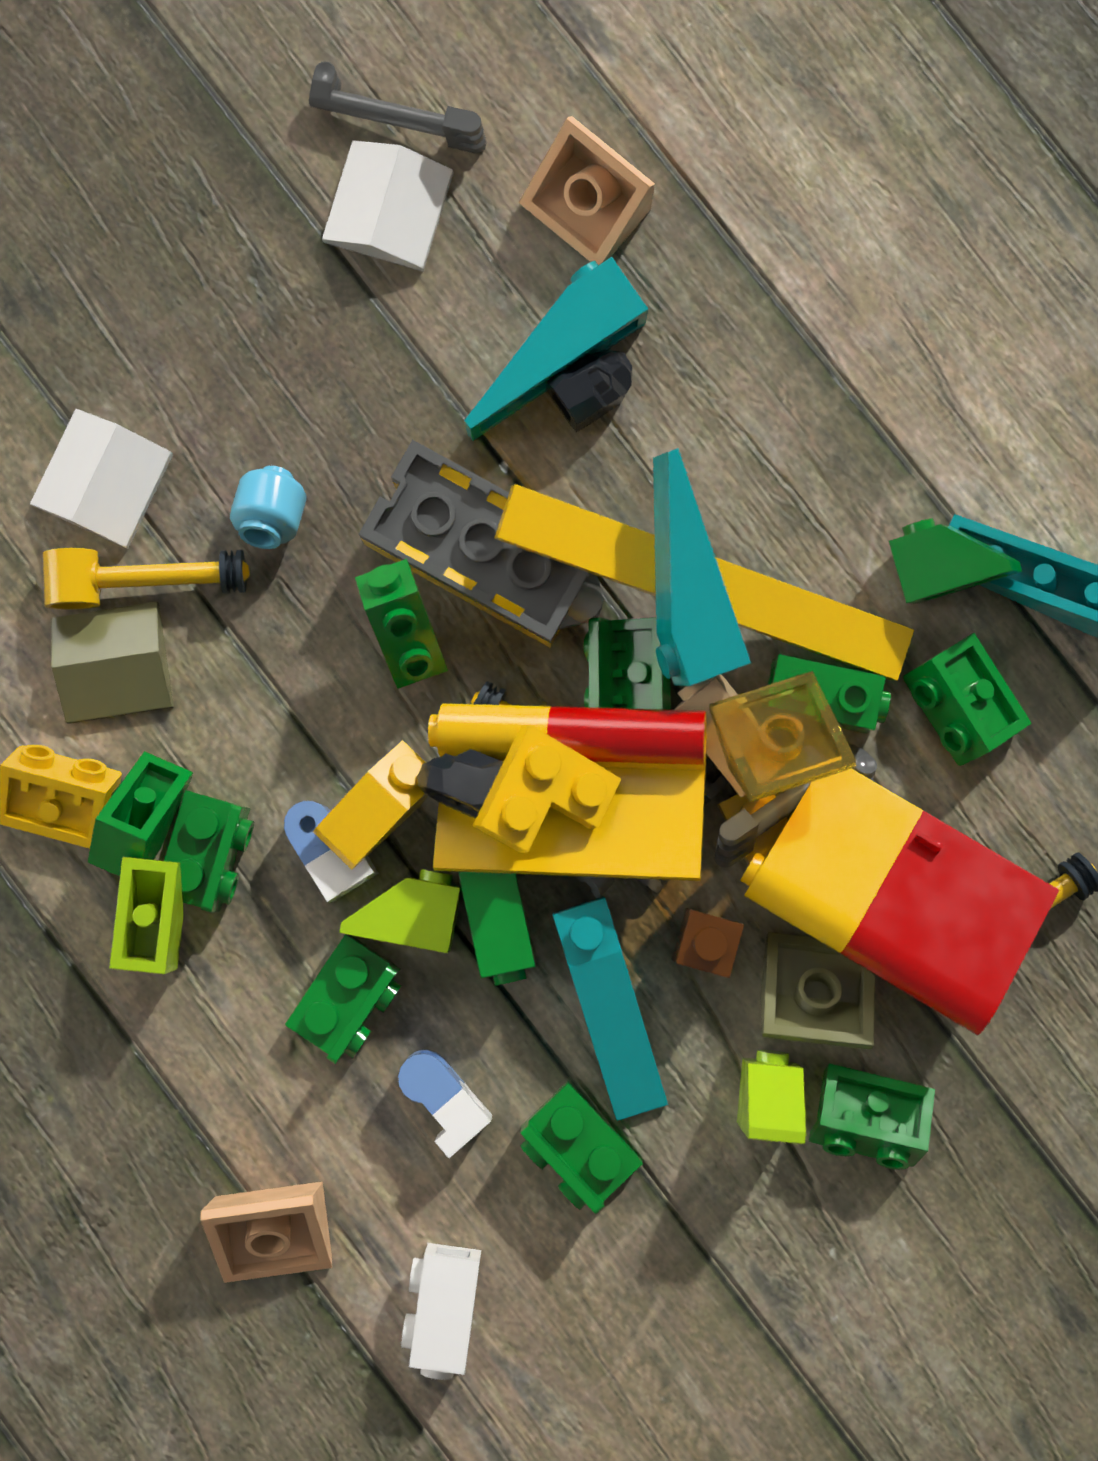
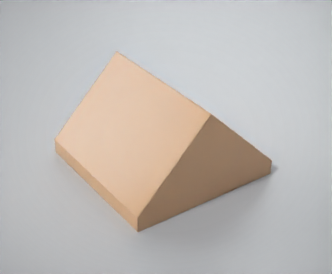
M570 116L565 120L520 199L519 204L590 262L596 261L600 265L615 253L650 212L655 183L573 116Z
M323 1181L215 1196L201 1210V1223L224 1283L332 1268V1252Z

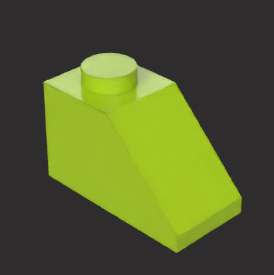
M122 857L110 969L167 974L178 969L184 917L180 863Z
M421 869L419 879L405 878L342 921L339 933L449 953L452 946L462 887L451 885L453 876L451 874Z
M757 1050L756 1059L742 1057L737 1124L748 1139L805 1144L806 1122L803 1068L795 1062H789L790 1053L774 1050Z

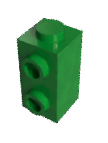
M404 559L390 565H382L376 567L371 572L355 577L365 612L397 689L448 671L408 560Z
M779 654L772 660L762 712L867 734L876 729L877 723L884 724L889 711L891 693L883 691L885 676Z
M458 871L480 977L493 976L495 985L526 979L525 969L535 967V959L517 875L511 873Z

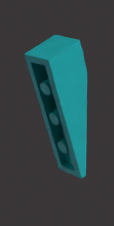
M612 257L600 265L596 261H592L572 275L570 278L572 284L567 286L464 420L466 432L472 441L547 391L546 382L558 372L567 369L589 354L593 355L610 349L646 324L648 307Z
M679 448L653 457L656 634L661 645L656 648V657L662 673L667 679L672 678L674 685L691 686L750 664L751 661Z
M954 514L949 526L1020 562L1022 572L980 586L1098 638L1097 564Z
M601 897L553 912L552 915L616 1120L619 1121L668 1105L606 898Z

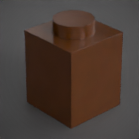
M686 908L672 960L677 964L730 978L744 924Z

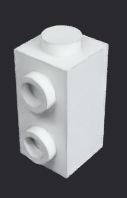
M428 1243L424 1259H413L409 1292L419 1293L416 1314L406 1313L401 1348L411 1349L409 1367L421 1369L420 1373L425 1377L448 1380L453 1378L454 1373L465 1374L481 1250Z

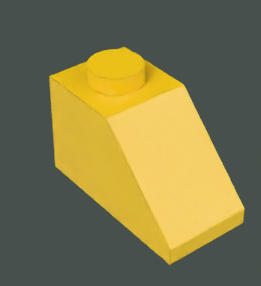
M402 740L357 782L317 825L313 833L353 870L417 810L428 797L419 788L417 780L421 766L426 762Z

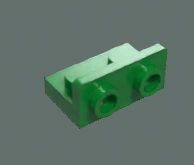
M974 632L903 676V680L910 689L914 701L922 708L939 735L943 747L951 754L959 766L991 752L1032 724Z
M185 790L164 861L180 863L183 903L201 907V910L210 913L220 912L222 903L228 905L231 903L239 879V873L232 872L238 851L246 852L253 834L254 821L248 820L251 808Z
M345 934L285 1023V1026L327 1053L328 1056L326 1058L334 1064L344 1054L353 1059L371 1033L363 1025L373 1010L377 1008L384 1013L402 985L394 981L401 968L353 936Z
M829 1063L823 1073L817 1121L810 1130L809 1142L823 1145L824 1151L836 1156L849 1157L856 1153L876 1158L877 1164L889 1169L902 1170L913 1167L929 1149L935 1089Z
M569 1081L521 1125L520 1133L526 1139L520 1145L522 1150L540 1169L543 1170L549 1164L563 1179L558 1185L559 1189L579 1210L587 1205L595 1214L599 1213L604 1208V1201L643 1164L642 1159Z

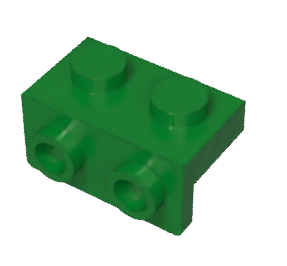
M602 617L589 619L588 632L585 635L583 645L586 660L589 662V685L584 693V706L592 708L671 710V681L662 673L656 657V648L661 646L656 634V617L610 620Z

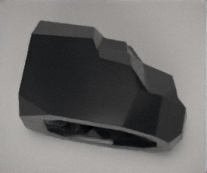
M605 350L593 355L589 354L546 382V390L566 421L575 432H578L621 404L632 386V364L624 352Z
M472 749L457 756L445 754L442 757L433 758L429 762L422 764L417 777L418 786L423 793L432 799L476 819L504 761L497 760Z

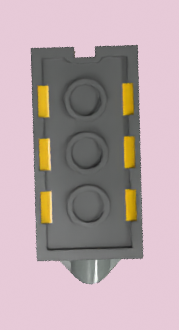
M412 439L391 476L396 488L394 495L390 501L381 496L379 497L359 532V536L365 546L394 562L407 559L412 572L549 648L553 645L561 629L587 624L589 619L599 616L604 600L597 575L494 539L509 492Z

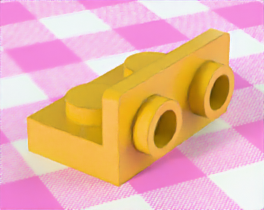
M19 746L0 765V825L90 849L95 819L111 798V794L119 786L122 772L107 768L104 763L98 760H76L55 754L52 749L46 746Z

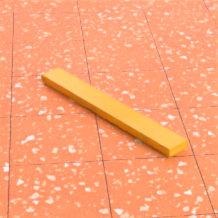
M516 484L511 486L494 539L656 596L655 537L653 534ZM716 558L738 626L860 670L885 676L888 680L898 681L914 629Z

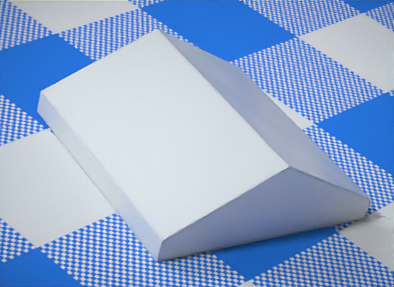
M352 141L322 237L323 242L424 271L453 176V169L401 145Z
M75 409L30 504L128 549L173 453L116 423Z

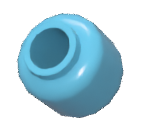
M266 466L263 469L251 470L244 474L239 481L230 512V520L234 528L239 532L240 538L246 543L261 549L277 548L280 544H285L295 538L306 503V493L302 485L293 478V475L282 467Z

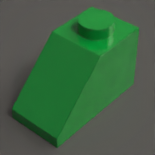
M933 518L902 527L904 536L889 541L906 603H924L1022 572L1018 560L952 526L942 524L935 526Z
M144 751L96 817L87 863L120 876L122 857L154 860L169 832L185 790L188 789L192 780L193 772Z

